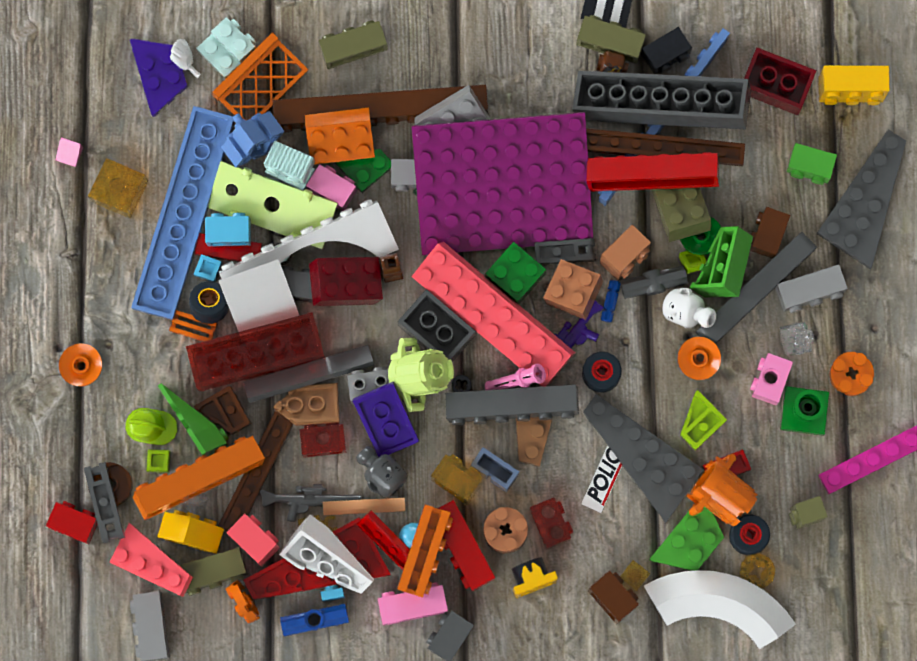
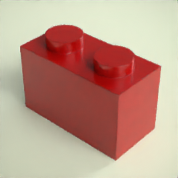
M63 501L62 504L56 502L46 527L89 545L98 525L97 519L94 518L95 513L83 509L82 512L74 509L75 505Z

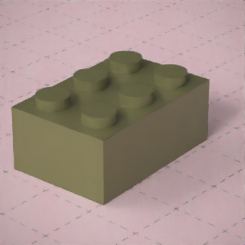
M700 188L651 189L669 242L710 231L711 218Z

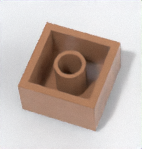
M631 225L601 255L600 264L617 281L622 277L626 279L634 271L635 264L637 262L641 264L649 256L651 242L634 225Z
M561 259L543 298L547 305L586 320L603 284V279L598 273Z

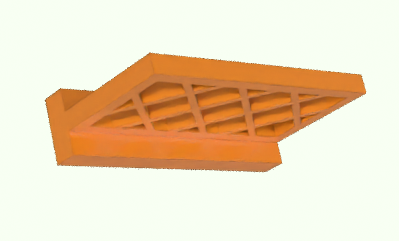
M272 32L212 92V96L217 101H220L233 115L238 114L235 109H240L241 117L242 109H255V114H257V109H262L259 113L264 114L273 106V100H279L309 69ZM277 47L284 52V61H272V52ZM260 64H270V76H257V67ZM272 64H285V76H272ZM287 64H296L301 71L296 76H287ZM255 70V76H249ZM245 79H255V91L242 90V82ZM257 79H270V91H257ZM272 79H285V87L281 91H272ZM230 94H240V105H230L225 99ZM242 94H255V105H242ZM257 94H270V102L267 105H257Z

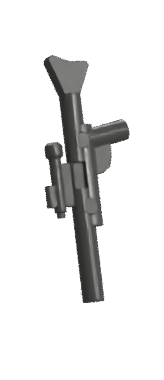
M313 484V487L296 486V492L301 493L304 491V495H275L260 490L262 506L264 508L274 503H289L290 508L287 521L295 522L297 514L306 513L309 507H323V502L361 500V495H322V492L327 490V488L322 487V484Z

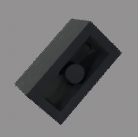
M677 27L643 47L641 55L654 74L659 72L663 74L672 68V64L686 61L690 57L689 54H691L692 47L680 28Z

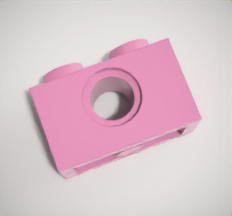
M770 353L767 354L766 358L761 357L757 370L761 371L758 379L754 377L750 388L753 391L752 397L777 405L793 362ZM765 375H774L776 382L773 384L767 383Z

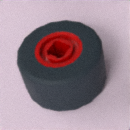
M599 351L586 359L583 365L582 377L589 389L604 393L611 391L617 386L621 378L622 368L619 360L609 352Z
M752 514L738 518L741 522L736 526H731L729 532L730 543L733 548L740 554L747 556L756 555L764 550L771 536L770 528L766 521Z

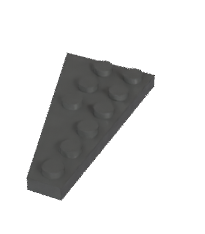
M889 129L817 232V235L870 270L874 262L906 140Z

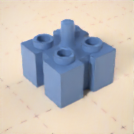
M270 111L264 114L257 113L247 121L238 113L233 116V120L236 123L234 126L235 130L226 136V142L221 148L233 165L239 167L248 163L251 159L255 160L266 155L271 149L272 143L281 137L284 130Z

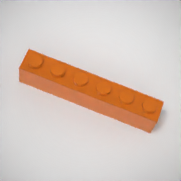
M243 436L234 441L232 446L227 447L225 445L216 449L213 455L208 457L203 455L195 460L196 463L189 466L187 464L181 465L175 470L176 472L170 475L167 473L162 474L155 479V482L149 485L148 483L139 485L134 492L133 499L144 520L150 519L261 466L265 457L254 437L246 438Z

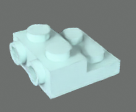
M227 17L196 48L225 79L256 49L254 45L256 41L248 33L244 35L240 31L241 26L234 19L230 21Z

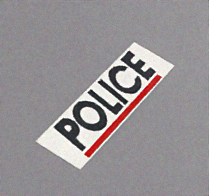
M608 446L581 503L600 513L622 468L618 458Z

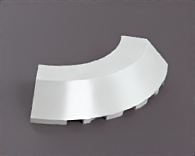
M708 570L683 571L660 577L644 585L667 626L690 617L718 618L734 624L743 630L755 642L757 647L761 649L796 625L788 612L766 591L745 579L727 573Z

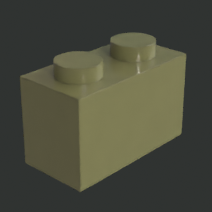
M821 496L795 504L790 508L791 513H788L792 526L796 525L797 530L822 522L828 517Z

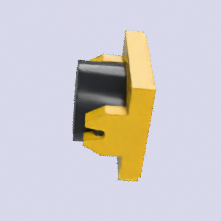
M542 557L532 559L511 569L518 585L513 587L515 598H520L553 585L558 579L555 571L548 573Z

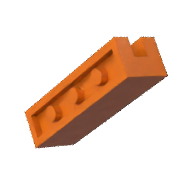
M424 505L397 590L422 598L424 594H429L432 585L429 578L431 572L436 573L439 561L435 559L438 551H443L446 539H443V534L445 530H450L453 518L449 517L451 512Z

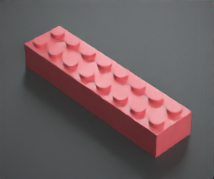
M445 242L438 243L411 276L519 368L528 369L534 364L542 365L546 374L545 381L539 384L542 387L549 386L576 353Z

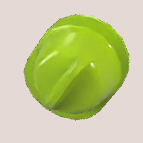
M138 408L127 417L126 431L135 441L153 445H165L175 438L177 423L175 418L165 411Z

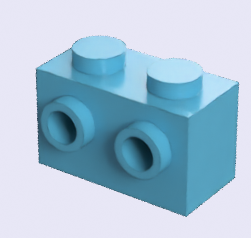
M213 213L211 217H205V243L207 246L251 245V219L249 216H245V213H233L232 216Z

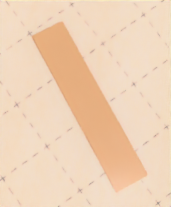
M405 498L323 502L324 515L368 513L370 510L374 513L405 511Z

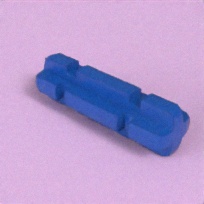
M609 281V291H607L603 307L604 311H602L601 320L604 322H612L613 311H615L618 298L617 292H619L621 286L619 281Z

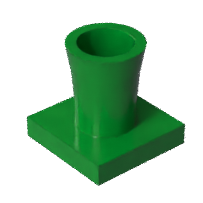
M786 386L780 430L824 436L829 392ZM804 405L808 406L811 411H806Z

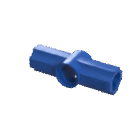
M346 604L280 617L285 637L349 623ZM313 614H317L321 618L317 626L309 624V618Z

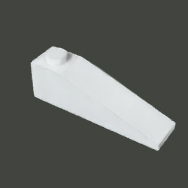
M310 514L297 528L279 554L299 569L304 570L307 568L317 572L316 576L332 578L338 585L360 594L374 580L333 532Z

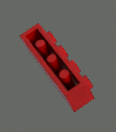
M452 500L437 508L451 512L449 517L453 518L450 530H445L443 534V539H446L444 549H449L453 555L449 559L455 570L458 568L461 570L463 576L460 579L465 589L470 588L473 592L494 581L495 576L455 501Z

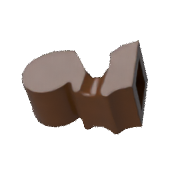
M397 253L379 257L385 283L403 279Z

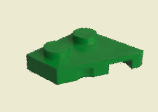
M381 149L374 150V158L335 162V164L348 178L355 182L354 185L363 193L391 169V160Z

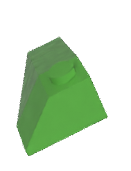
M162 383L158 385L202 455H207L208 457L215 454L214 451L225 445L229 446L226 442L229 437L223 428L218 430L212 422Z

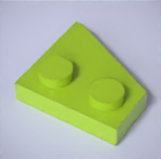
M697 390L692 399L680 436L696 451L727 419Z

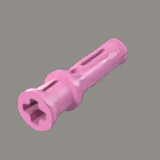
M534 364L528 369L520 368L515 374L486 381L485 390L510 389L517 386L526 388L535 382L540 384L546 379L545 370L540 364Z

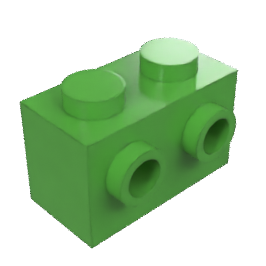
M795 143L786 172L791 173V176L797 179L805 177L812 179L811 182L815 184H828L837 154Z

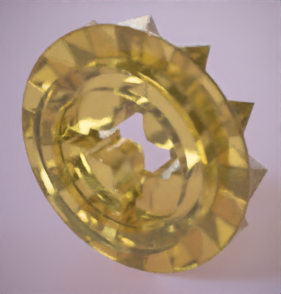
M752 554L742 561L740 577L759 588H764L773 581L775 566L766 555ZM754 563L755 565H757L758 568L766 567V569L760 573L761 580L759 579V577H757V575L748 574L754 570Z

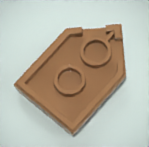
M338 383L314 384L288 391V394L281 401H278L273 408L296 426L339 423Z

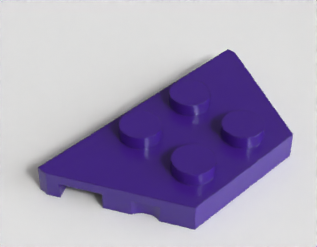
M130 39L152 117H155L165 105H169L175 99L176 95L181 94L188 88L183 69L177 66L170 58L173 45Z

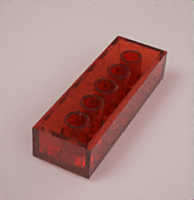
M313 312L186 346L194 381L199 392L325 358Z

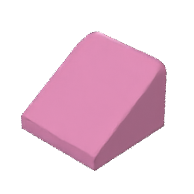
M61 138L56 161L76 167L83 146L80 143Z

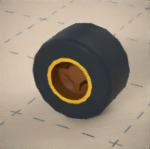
M201 282L191 291L189 298L191 314L201 323H217L228 313V304L221 286L217 282Z

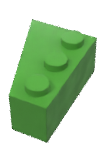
M739 226L721 227L708 251L711 254L705 265L701 264L699 268L701 273L696 283L692 282L690 289L704 298L739 297L753 236Z

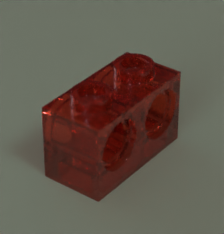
M553 497L530 507L529 510L546 550L571 540L570 534H573V530L569 521L565 522L562 517L565 511L560 501L556 502ZM550 507L554 510V516L545 518L542 515V510ZM555 527L560 528L563 531V536L558 539L553 538L550 534L551 529Z

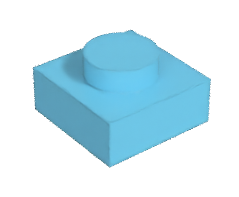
M201 254L194 276L215 282L222 262Z
M338 585L325 587V591L321 592L322 601L327 602L345 598L343 588H338Z

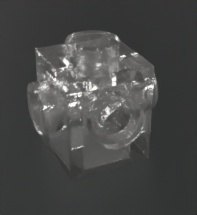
M805 322L779 327L781 346L786 357L812 352L811 343L814 342V335L812 329L808 330Z

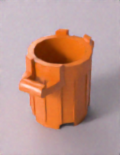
M729 454L723 459L716 456L715 459L717 461L713 462L711 460L705 466L707 469L695 483L691 493L686 495L687 498L694 502L693 506L689 509V514L696 516L703 511V507H706L726 524L736 526L741 522L737 517L743 515L744 512L749 513L757 501L756 496L758 494L754 492L751 486L729 470L733 462L736 461L734 454Z

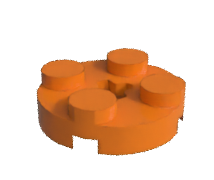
M846 352L838 356L833 362L829 373L830 381L836 390L845 395H860L873 383L874 368L864 354ZM849 368H852L854 371H857L858 373L857 375H855V379L853 380L851 376H846V373L849 372Z
M239 580L225 588L229 597L236 601L237 605L234 607L241 618L244 617L248 624L260 618L256 604L250 594L247 595L245 592H242L245 587Z

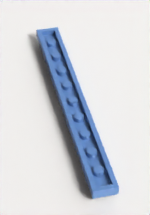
M724 28L719 34L715 32L709 41L711 44L707 50L703 49L697 57L698 63L695 67L691 65L684 76L701 77L728 40L730 33ZM648 124L647 126L650 128L646 134L658 135L665 125ZM599 191L598 202L606 206L616 191Z

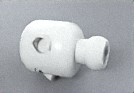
M689 288L673 289L665 297L662 306L663 315L667 320L685 328L694 327L698 323L704 328H709L715 323L717 317L715 310L709 307L705 308L703 299L692 293V290Z

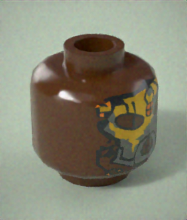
M606 51L603 55L600 54L596 71L627 73L629 63L625 62L624 54Z

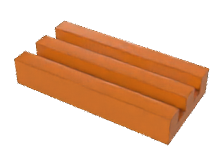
M176 310L175 318H173L172 325L169 328L170 332L211 344L217 323H201L211 326L210 330L179 320V317L201 323L193 315ZM178 324L209 334L208 338L178 329L176 326Z

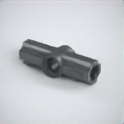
M682 265L662 271L660 269L647 271L641 276L620 280L624 299H629L645 294L648 296L665 292L666 289L684 286L688 284L686 271Z

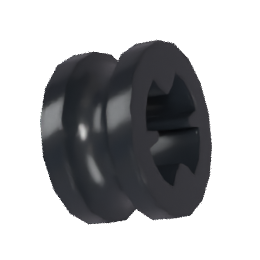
M464 375L455 377L452 381L453 392L470 391V379ZM457 381H466L468 385H465L467 389L464 391L462 389L457 390L455 387L458 386Z

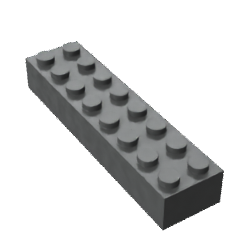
M578 71L572 110L573 113L585 112L586 121L746 130L752 90L748 79Z

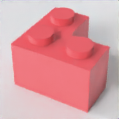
M244 514L226 533L263 567L280 549L277 545L279 540L269 530L264 532L259 527L262 523L253 515L248 517Z

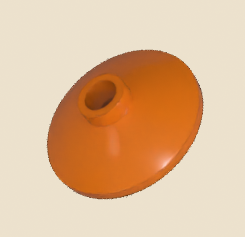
M700 336L693 337L685 341L680 347L678 364L681 371L689 378L695 380L708 379L718 371L721 364V353L718 346L712 340ZM697 354H703L704 360L698 361Z
M83 343L74 344L68 347L59 359L60 374L67 383L73 386L82 387L90 385L99 377L102 371V358L94 347ZM80 363H85L86 365L83 370L78 369Z

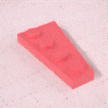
M129 523L124 532L125 538L120 540L110 563L184 597L193 577L151 542L149 538L143 535L134 525Z

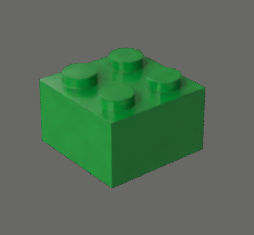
M513 242L485 273V277L517 304H520L546 275V269Z

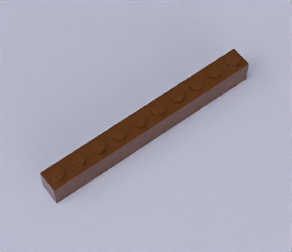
M486 85L470 86L488 114ZM466 86L273 100L274 118L283 128L284 133L292 132V129L306 131L305 115L369 108L371 127L385 122L387 125L399 124V121L414 123L416 116Z

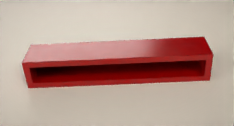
M718 153L638 155L631 157L620 155L606 158L597 156L588 158L586 181L590 192L719 187Z

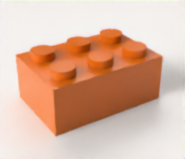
M369 108L305 115L309 156L314 158V165L375 157Z

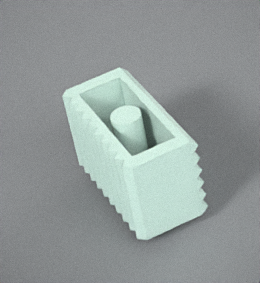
M274 141L265 159L264 166L267 168L266 172L278 177L280 174L287 177L286 181L291 184L298 185V183L304 185L315 160L312 156Z

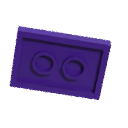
M393 382L353 399L356 410L378 457L384 454L390 455L419 442V438Z

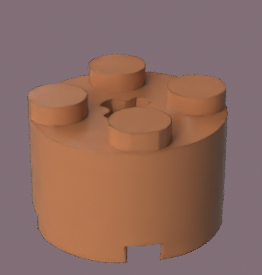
M501 507L491 512L486 518L484 538L492 550L501 554L512 553L519 550L526 541L528 525L524 516L519 511L509 507ZM509 526V531L512 533H506L505 536L502 535L500 528Z

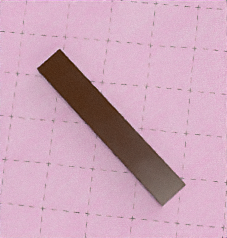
M275 410L258 444L265 457L263 464L243 474L218 524V527L224 528L225 531H228L244 514L249 515L294 425L277 410Z

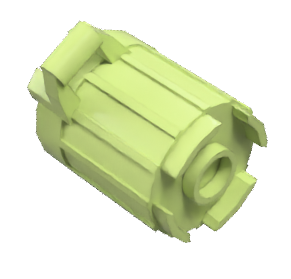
M415 337L401 338L399 340L398 352L391 355L392 361L388 368L389 382L394 383L401 401H404L408 412L423 411L426 395L439 393L447 389V385L454 377V367L451 359L448 360L443 351L433 349L420 351ZM412 346V351H405V347ZM418 399V403H412L411 400Z

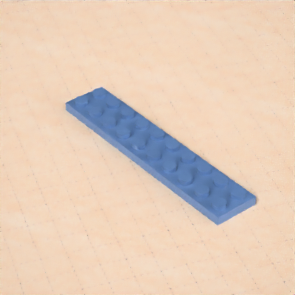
M193 106L131 308L133 310L169 320L175 318V312L178 308L199 233H201L219 164L223 161L225 154L221 147L226 142V136L231 133L233 128V116Z

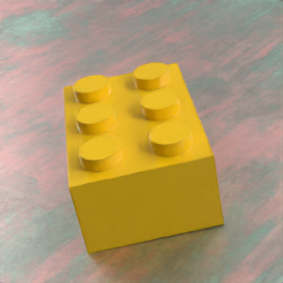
M824 66L818 77L819 102H825V105H836L837 102H846L847 105H857L859 102H867L868 105H879L880 102L884 101L889 92V66Z

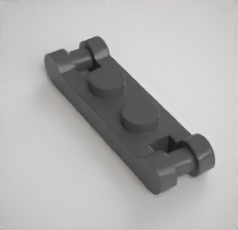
M106 462L99 463V466L93 468L91 466L85 467L84 472L103 543H108L114 538H125ZM101 474L102 480L95 482L94 476ZM114 523L115 529L108 531L106 525Z

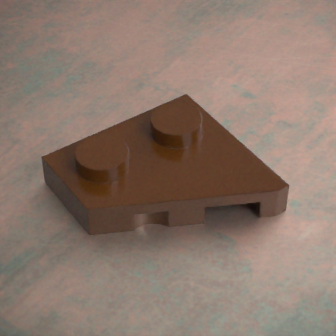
M232 386L224 388L194 406L197 411L232 435L252 424Z

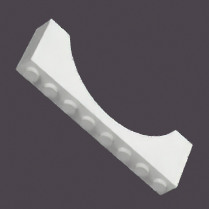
M369 199L362 202L360 208L354 211L352 208L342 211L340 213L341 216L334 220L332 217L322 220L320 222L321 225L314 229L312 226L302 229L300 231L301 234L296 237L289 235L282 238V243L273 246V244L266 245L261 248L262 252L256 255L253 252L241 257L242 261L236 264L233 261L221 266L222 270L218 272L221 279L277 259L281 263L288 256L303 247L326 241H341L355 244L367 249L377 257L386 256L399 250L379 203L377 201L372 202Z

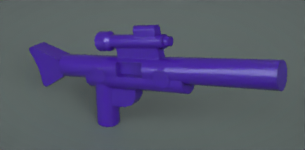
M595 300L586 320L580 318L570 332L567 329H570L572 324L566 321L558 335L556 333L554 335L571 349L575 344H584L587 339L597 342L600 334L587 329L585 325L594 314L603 310V306Z

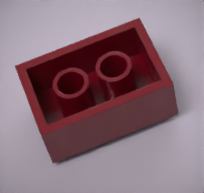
M756 47L744 79L749 80L752 90L751 98L798 116L817 70Z
M379 257L316 258L309 264L313 306L375 305L383 300Z

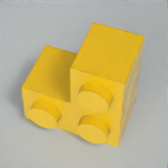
M174 510V513L164 512L157 537L217 554L224 528L216 526L217 522L204 518V521L199 520L200 516L197 514Z

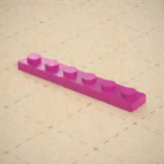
M917 425L819 474L818 476L828 495L916 451Z

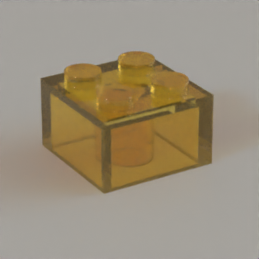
M106 158L88 197L91 202L131 219L148 183V179L145 174Z
M445 454L431 474V481L468 506L482 485L481 473L473 467L469 469L464 467L463 461L457 456Z

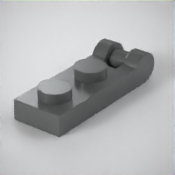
M595 239L535 242L536 261L541 265L559 264L561 259L570 263L596 261V254L593 252ZM578 247H584L585 254H579Z

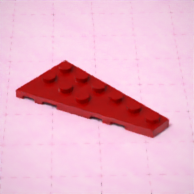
M360 517L333 531V534L374 579L391 576L373 540L357 525L361 519ZM284 558L243 580L253 600L338 585L334 579L327 576L323 578L316 576L317 572L307 568L304 570L299 569Z

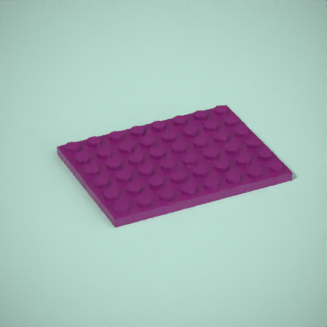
M585 112L412 126L422 255H429L440 242H445L456 252L506 249L513 242L519 247L535 246V242L594 239L591 194L586 181L588 149Z

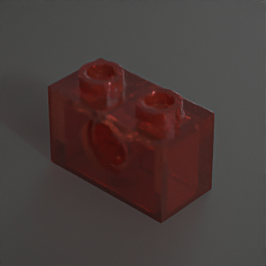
M327 423L323 427H317V424L304 425V429H299L303 458L347 453L343 424ZM327 434L329 436L328 442L326 444H319L317 442L319 435Z

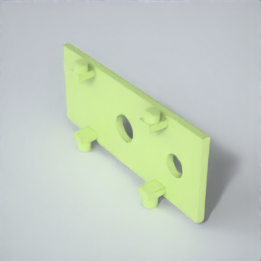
M221 161L212 187L208 208L232 216L233 213H245V216H249L251 219V224L284 236L293 235V237L301 234L300 231L309 226H312L314 229L321 225L320 222L329 217L333 218L338 203L312 194L313 191L301 190L252 172L250 168L244 167L243 169ZM228 184L237 186L238 193L236 195L228 194ZM268 197H275L279 201L280 205L277 211H269L266 208L265 200ZM319 242L311 245L323 249L325 242Z

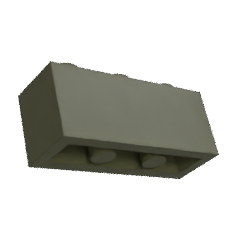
M590 15V17L584 16L576 45L603 54L606 51L624 54L626 61L637 64L646 34H643L639 29H627L617 22H604L600 17Z
M367 21L361 27L355 29L354 27L344 29L342 33L336 35L333 33L327 34L319 40L327 69L388 50L380 21Z
M239 547L180 565L193 577L186 591L189 596L201 593L202 588L209 587L212 590L222 587V582L231 580V583L236 580L242 581L244 580L243 576L248 575Z

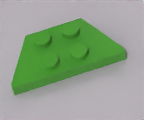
M703 507V511L696 516H691L688 511L649 560L689 571L698 570L724 538L714 514L706 507Z

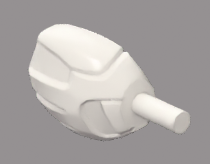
M178 39L171 49V60L185 71L188 69L198 78L201 74L192 66L193 55L188 43L184 39Z

